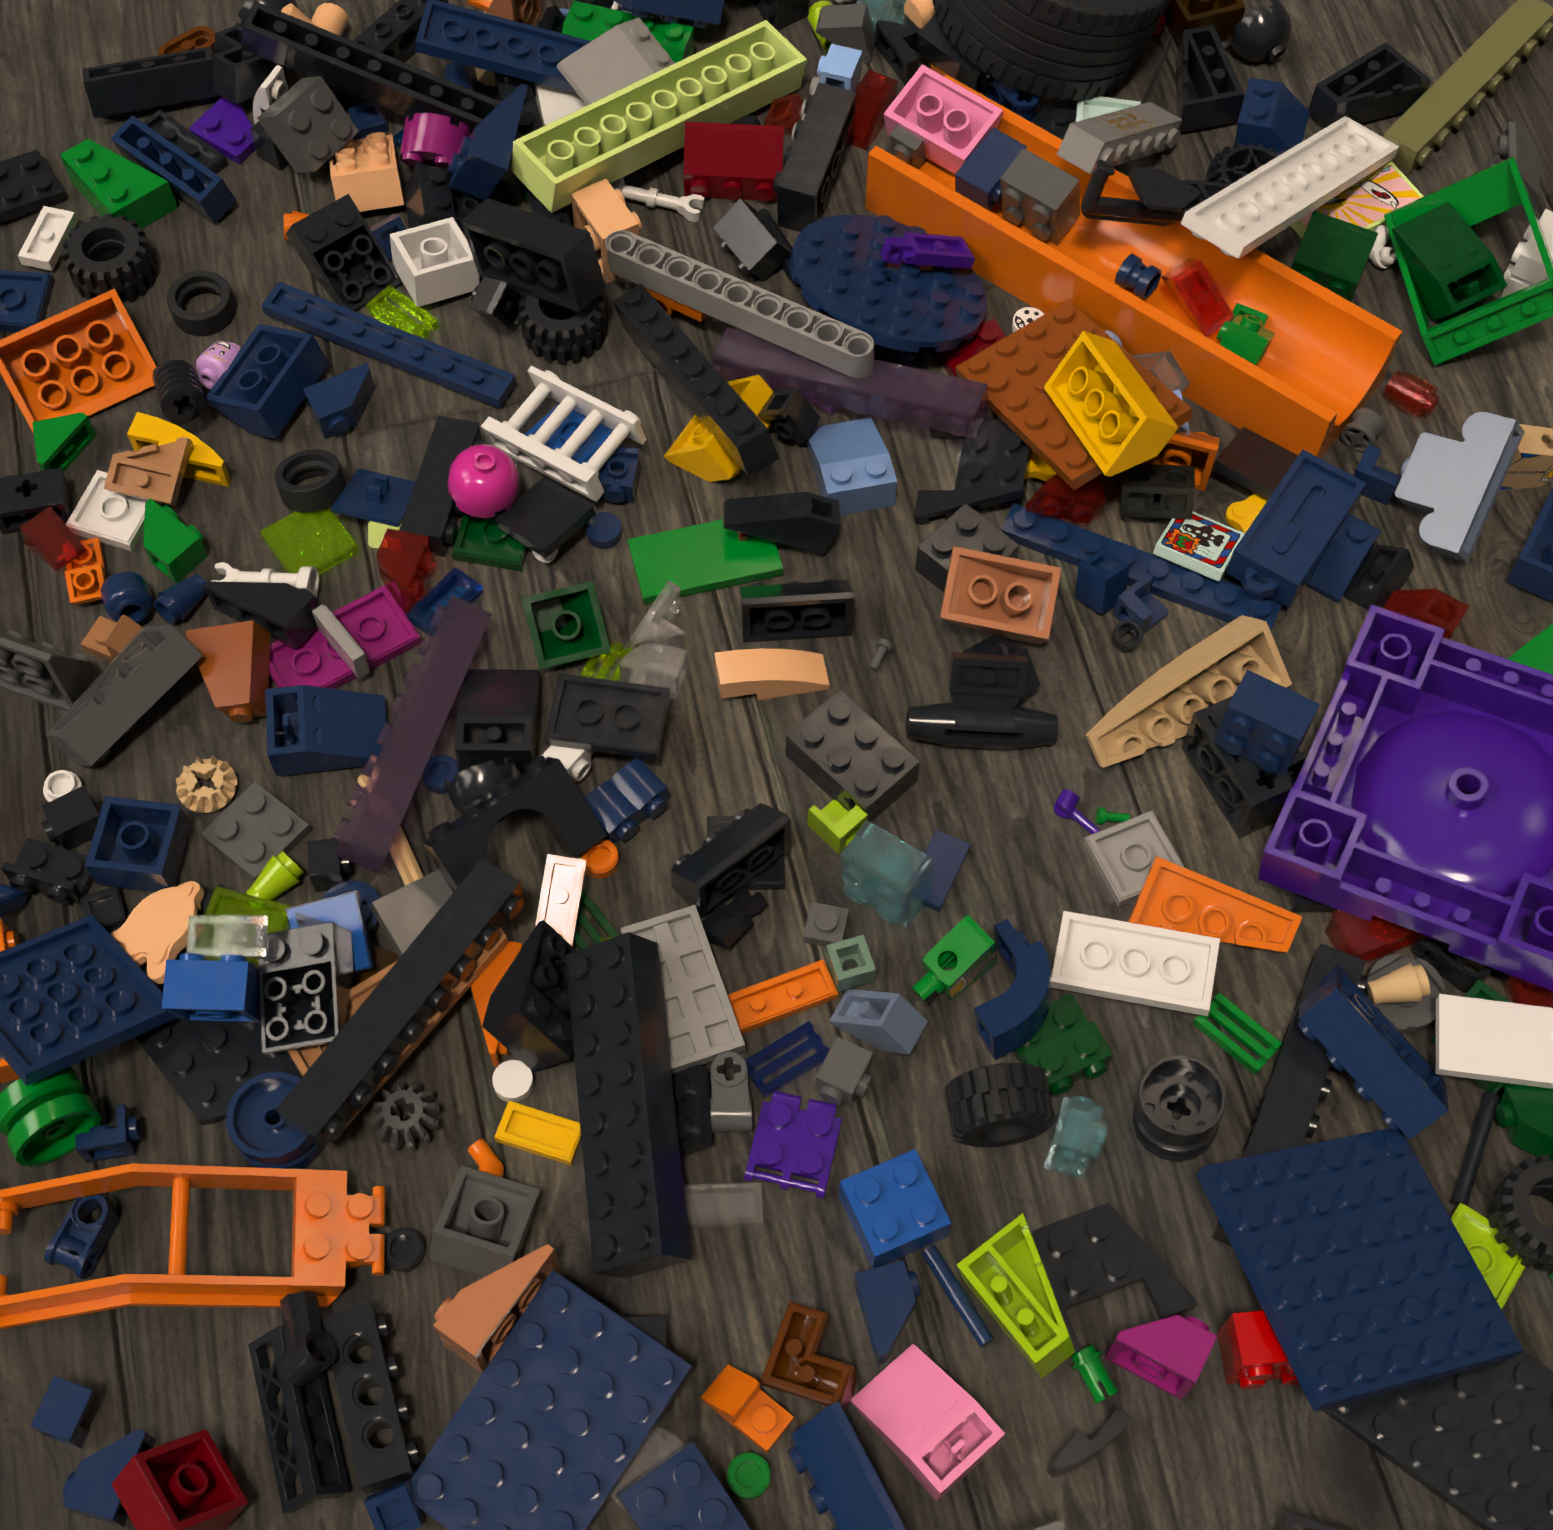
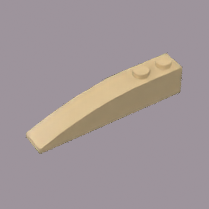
M1244 615L1239 616L1182 653L1128 694L1085 735L1099 766L1104 768L1144 754L1147 749L1173 744L1176 739L1186 736L1194 712L1233 696L1247 670L1285 688L1290 686L1292 682L1267 621Z

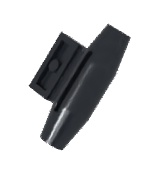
M952 652L948 690L953 702L908 707L906 713V737L953 747L1018 749L1052 745L1057 741L1058 717L1056 714L1016 706L1020 699L1024 697L1028 669L1027 656Z

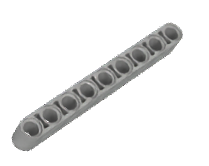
M617 230L610 233L605 240L609 268L614 274L638 285L642 284L647 289L852 378H865L875 368L874 340L869 334L632 232Z

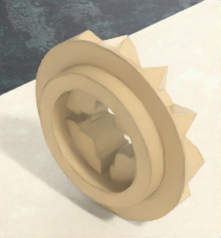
M213 755L210 759L204 760L197 757L195 763L190 766L183 765L182 774L176 778V793L179 800L189 810L199 813L214 812L223 808L232 800L237 790V776L227 761L218 760ZM197 778H204L206 780L211 778L216 790L206 786L200 789Z

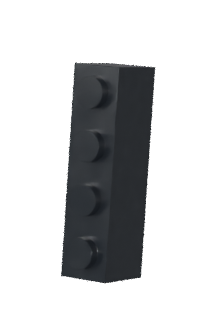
M211 46L82 69L83 82L94 118L112 119L118 117L121 113L132 111L135 113H145L154 107L166 106L174 108L183 105L184 102L194 100L208 102L215 99L216 96H221L213 91V54Z
M438 415L399 529L404 550L446 557L449 545H454L458 534V525L456 523L459 515L463 516L464 512L460 511L456 506V501L449 495V470L458 454L470 446L486 445V439L481 436L479 422Z

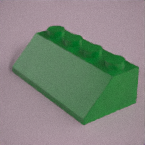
M573 1L563 23L562 34L593 41L618 24L640 18L674 63L695 54L694 27L671 23L651 17H637L628 12L579 1Z

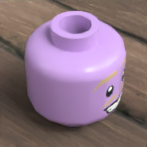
M218 341L207 348L196 361V370L202 385L212 389L223 372L229 368L241 347L235 343Z

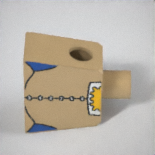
M1519 424L1525 433L1499 491L1535 488L1546 485L1553 476V428Z

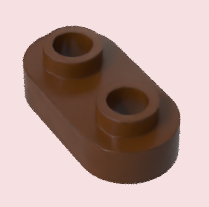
M207 26L194 27L164 43L159 48L158 55L210 46L214 55L215 31Z

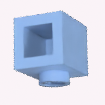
M831 43L827 55H822L819 60L817 75H820V83L855 91L861 76L862 51Z

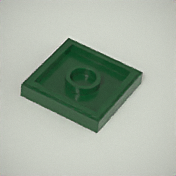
M503 509L502 511L495 512V516L490 518L473 517L464 513L451 554L453 560L522 572L529 548L497 527L495 518L505 511Z

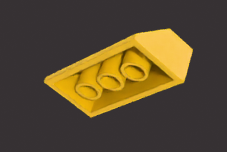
M1082 331L1044 386L1048 395L1105 476L1111 477L1158 456L1179 428L1115 341L1086 331Z

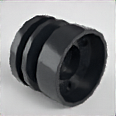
M1183 1055L1162 1058L1151 1065L1141 1079L1132 1121L1136 1137L1145 1149L1161 1159L1175 1162L1192 1160L1206 1152L1216 1138L1219 1124L1225 1111L1226 1091L1222 1079L1210 1065L1195 1057ZM1174 1113L1182 1115L1179 1120L1172 1118Z

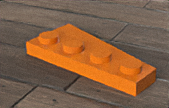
M1155 855L1128 922L1220 938V942L1288 953L1302 916Z

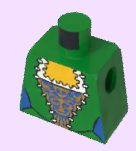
M967 914L923 957L922 964L925 975L911 987L912 991L925 1005H928L941 992L949 1000H954L998 963L994 940Z

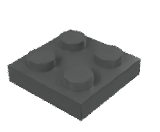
M254 781L200 835L207 844L255 882L272 855L276 857L281 851L287 855L311 832V829L307 822Z

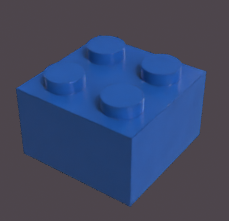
M194 953L180 954V960L166 959L161 1009L182 1021L261 1023L259 969L255 967L254 963L246 961L245 956L235 954L221 955L220 961L205 960L204 955Z
M916 1149L840 1181L838 1196L872 1268L888 1264L948 1237L951 1221Z

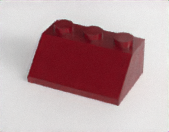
M685 121L684 196L697 194L704 198L777 202V192L773 191V183L777 172H783L784 126Z

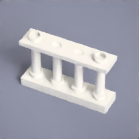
M531 366L527 371L536 388L509 421L501 423L489 416L480 427L490 445L502 449L510 457L597 502L605 492L598 479V471L626 437L642 445L647 440L641 428V421L631 411L625 410L623 412L561 381L553 372L549 370L543 372ZM547 396L560 403L534 435L526 436L519 432L520 428ZM573 410L587 416L560 449L556 448L553 450L545 446V443ZM599 423L613 430L587 463L583 462L580 464L571 459Z

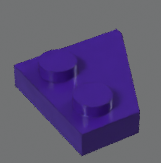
M223 96L188 128L189 131L226 158L239 165L255 151L250 128L253 126L239 103H232Z

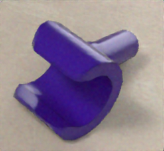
M1068 789L1062 790L1054 804L1055 814L1064 819L1071 818L1091 835L1099 832L1100 829L1088 820L1082 812L1076 809L1080 800L1079 796Z

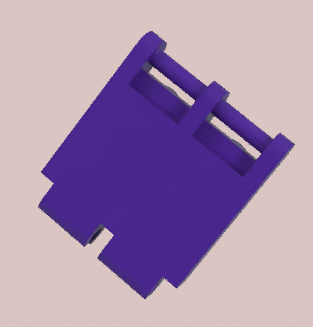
M774 1091L771 1103L762 1102L744 1180L752 1182L754 1178L780 1184V1189L784 1190L793 1187L816 1193V1197L824 1199L842 1119L835 1117L837 1105L809 1099L807 1110H800L801 1096ZM756 1167L782 1172L783 1175L778 1176L757 1171ZM792 1175L817 1180L819 1183L813 1184L791 1179Z

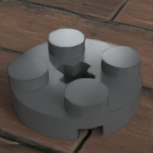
M1392 954L1374 964L1367 975V982L1376 980L1408 963H1411L1412 966L1421 964L1428 977L1430 995L1422 997L1421 1002L1377 1004L1376 1007L1401 1034L1421 1031L1429 1027L1436 1020V998L1439 994H1445L1444 982L1437 970L1427 961L1418 957L1416 960L1403 957L1404 954ZM1365 986L1363 992L1369 998L1367 987Z

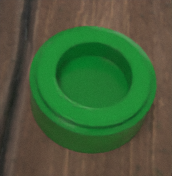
M749 1452L736 1456L728 1466V1486L732 1493L740 1499L754 1500L762 1496L770 1484V1468L765 1459L758 1454Z

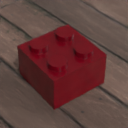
M207 1429L133 1455L111 1484L136 1530H227L248 1504L246 1497Z

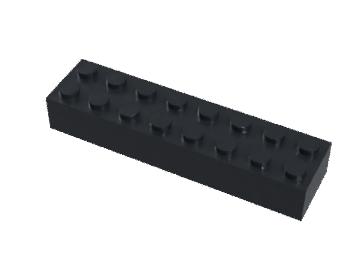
M627 932L565 955L593 1273L624 1279L692 1260L657 942Z

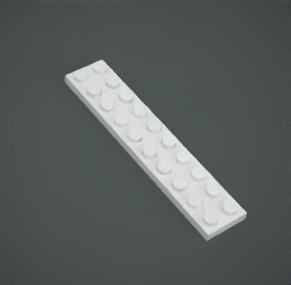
M1344 116L1186 211L1181 225L1191 230L1194 236L1206 239L1219 247L1225 255L1239 259L1394 159L1399 146Z

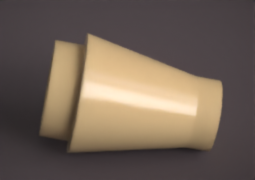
M1408 963L1376 980L1366 982L1369 998L1375 1005L1381 1003L1421 1002L1422 997L1430 995L1428 977L1421 964L1412 966L1411 963Z

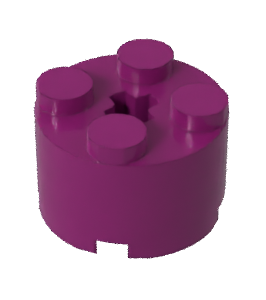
M416 113L413 120H410L408 116L405 118L400 160L410 167V173H412L416 163L448 169L450 159L454 152L458 153L463 137H470V128L462 122H459V127L450 124V117L440 114Z

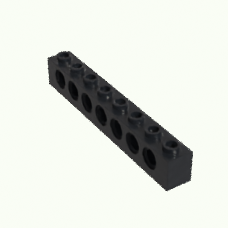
M399 0L353 41L402 62H407L417 53L414 51L415 42L427 0ZM437 0L449 4L448 0ZM327 84L346 113L349 112L348 108L356 106L363 100L358 96ZM258 121L250 128L257 157L282 171L289 165V162Z

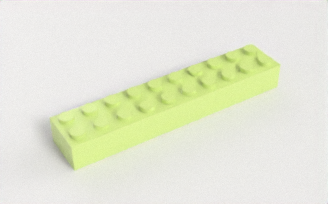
M767 20L762 21L514 140L511 171L553 213L572 203V193L604 179L612 183L684 147L685 121L730 124L796 91L801 87L807 59Z

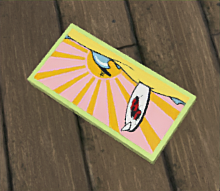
M1389 161L1313 211L1375 231L1376 227L1380 225L1387 227L1384 214L1424 196L1396 165ZM1313 211L1290 225L1302 239Z

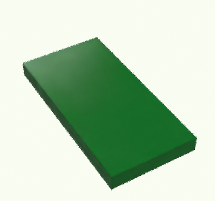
M723 519L627 539L644 605L783 575V566L776 543L748 534L746 541H740L738 532L724 528Z

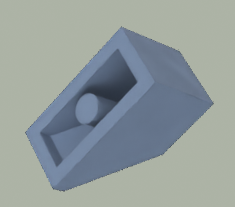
M854 989L846 990L829 1020L833 1026L881 1051L909 1055L918 1043L920 1035L928 1022L899 993Z

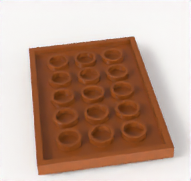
M1068 300L959 364L955 369L957 377L1075 490L1103 472L1048 395L1044 386L1082 331L1110 340L1113 339ZM1115 341L1177 426L1180 427L1193 419L1192 408Z

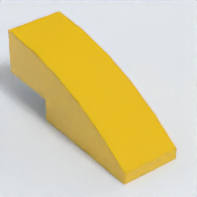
M140 412L136 413L127 433L134 452L144 446L152 444L160 446L176 442L177 438L180 437L189 438L193 443L183 477L227 487L230 486L231 479L224 461L198 437L158 417Z

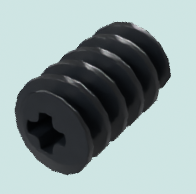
M174 359L159 365L153 370V382L161 410L169 422L175 425L186 424L201 415L206 401L196 369L190 363Z

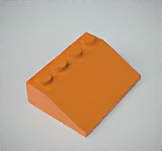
M115 289L0 340V375L32 432V422L81 412L90 417L155 387L153 370L157 367Z

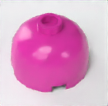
M485 444L470 446L458 454L452 462L448 477V492L456 501V506L460 511L473 517L490 518L495 516V512L502 511L503 509H505V512L509 510L518 498L519 473L514 460L502 449Z

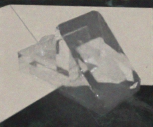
M669 580L667 581L629 640V649L638 653L677 645L686 641V632L666 620L668 618L672 621L682 606L683 602L679 600L681 587Z

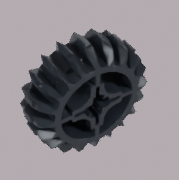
M1250 140L1245 146L1236 142L1232 148L1225 146L1221 153H1216L1211 165L1208 166L1206 181L1233 184L1281 154H1275V147L1270 149L1264 148L1263 142L1259 146L1252 145Z

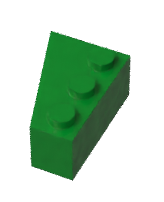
M90 139L60 154L70 181L101 217H104L105 214H112L115 218L118 215L126 216L127 221L132 219L137 222L138 227L143 229L178 209L169 181Z

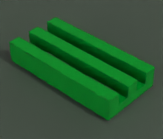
M1220 992L1210 1003L1208 1016L1198 1015L1193 1022L1196 1028L1254 1075L1262 1069L1282 1045L1278 1039ZM1209 1017L1215 1020L1219 1025L1226 1029L1233 1038H1235L1240 1043L1242 1042L1246 1047H1248L1260 1058L1256 1060L1251 1055H1249L1245 1050H1243L1234 1041H1232L1223 1032H1221L1212 1023H1210L1208 1021Z

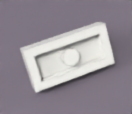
M43 206L18 254L21 264L53 271L62 254V250H64V240L69 239L68 233L75 228L78 222L75 212Z

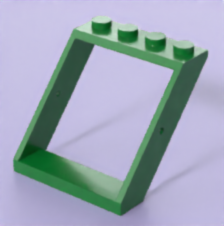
M1514 156L1384 214L1420 333L1434 366L1553 317V260L1530 194ZM1447 202L1452 205L1470 227L1523 204L1548 278L1431 327L1423 300L1392 229Z

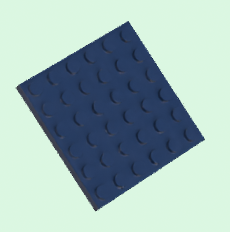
M1388 1128L1203 1166L1196 1174L1314 1412L1514 1358L1524 1350L1401 1130L1395 1132Z

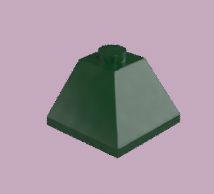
M593 580L521 598L539 670L611 652Z

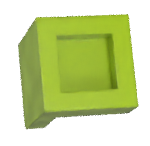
M832 800L822 810H819L815 805L808 809L807 825L840 855L866 832L868 815L857 805L848 812L838 801Z

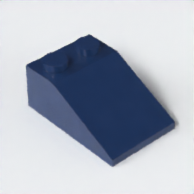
M520 84L475 127L470 137H463L458 153H453L447 171L452 173L449 183L450 187L482 200H486L508 169L513 141L515 140L528 86Z

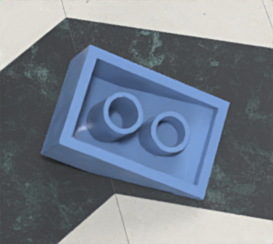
M871 417L819 426L813 429V434L806 443L820 495L838 500L840 515L895 506L896 475L889 452Z

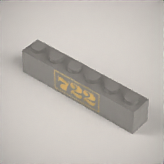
M1148 102L1073 122L1068 127L1057 155L1087 173L1092 174L1097 167L1096 163L1098 160H1103L1114 167L1172 148L1180 136L1178 128L1182 119L1154 103Z

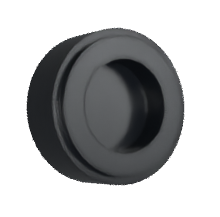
M398 1228L386 1236L385 1262L391 1269L404 1273L416 1269L422 1263L425 1257V1245L421 1236L415 1230Z

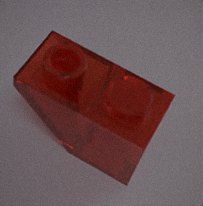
M1056 474L1043 484L1026 503V511L1039 513L1043 516L1069 519L1077 523H1089L1106 505L1102 474L1075 490Z
M387 528L376 554L380 579L388 587L404 613L410 614L415 601H420L423 596L424 579L427 573L433 571L435 552H431L429 536Z
M1434 588L1394 590L1383 608L1445 629L1443 638L1451 640L1469 605Z

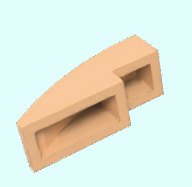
M764 648L714 653L715 671L721 699L756 694L757 700L830 689L823 654L801 650Z

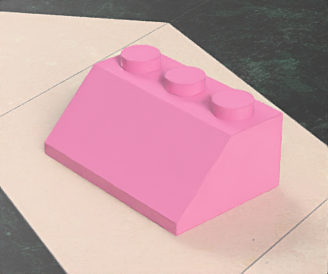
M923 64L884 113L888 136L897 125L924 141L926 158L956 174L991 130L998 128L1003 116L1001 108Z

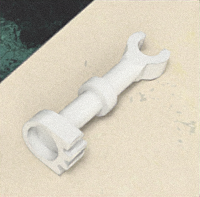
M623 177L610 183L614 190L619 189L626 199L646 203V207L655 209L656 206L676 210L688 221L699 222L700 210L698 209H703L704 197L701 195L692 194L679 198L659 193V189L652 187L646 190L625 185Z
M224 562L217 563L214 567L219 574L226 575V577L220 581H212L288 583L300 590L302 588L309 590L317 598L320 579L318 569L313 566H303L298 573H278L274 569L267 568L262 569L261 572L240 571L231 568L229 564Z

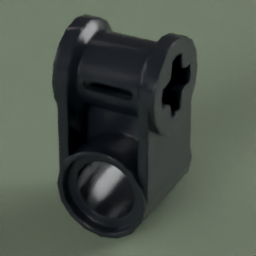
M1429 936L1424 940H1418L1413 945L1412 950L1416 957L1431 964L1440 976L1461 992L1468 993L1478 979L1484 983L1493 969L1448 952L1450 944ZM1464 965L1474 967L1478 973L1468 971Z

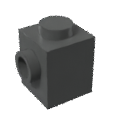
M836 1036L816 1076L815 1091L819 1092V1096L828 1103L836 1104L837 1106L844 1104L852 1107L857 1096L864 1098L871 1084L873 1076L868 1073L872 1066L873 1052Z

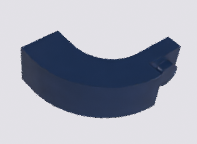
M1008 919L994 925L995 945L997 951L1013 973L1015 980L1002 995L974 1008L976 1030L995 1060L1027 1043L1043 1025L1051 1005L1050 963L1045 947L1041 940L1029 945L1025 934L1021 930L1016 932Z

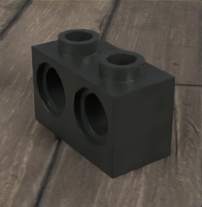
M1138 464L1122 471L1120 516L1192 519L1195 494L1194 466Z

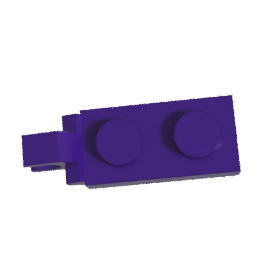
M905 232L901 238L886 237L879 253L884 262L898 265L904 261L906 264L912 263L921 267L928 265L942 266L949 269H971L975 260L963 237Z

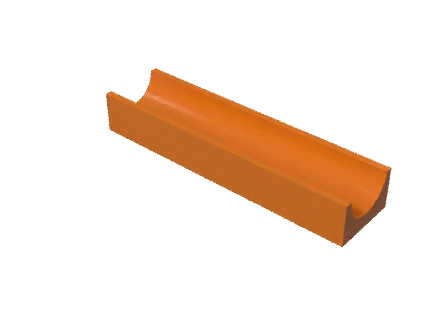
M948 75L944 77L1003 110V116L997 130L1026 145L1027 150L1080 180V216L1058 245L1049 240H1040L1021 224L1015 225L1008 221L1004 214H1002V202L999 204L995 203L991 210L988 211L955 191V174L928 158L918 168L910 162L906 163L878 146H875L868 153L865 208L877 216H889L895 222L907 226L921 227L927 234L963 237L975 258L971 268L977 275L1033 308L1039 309L1044 314L1069 300L1103 331L1109 330L1114 332L1122 341V347L1164 385L1174 391L1180 389L1182 396L1241 430L1245 427L1297 455L1302 450H1305L1320 459L1323 458L1341 435L1345 425L1350 423V418L1354 411L1362 408L1383 382L1403 332L1256 248L1239 259L1225 255L1213 243L1194 236L1191 230L1181 225V221L1166 226L1086 218L1081 212V203L1092 174L1087 173L1057 155L1063 140ZM1114 169L1115 173L1108 177L1101 197L1140 201L1129 177ZM1130 254H1135L1142 258L1143 264L1146 267L1154 265L1162 270V276L1156 289L1146 300L1137 297L1134 294V289L1122 288L1115 284L1116 274ZM1236 303L1269 315L1264 328L1274 332L1275 335L1258 366L1221 346V341L1216 339L1224 322L1229 320Z

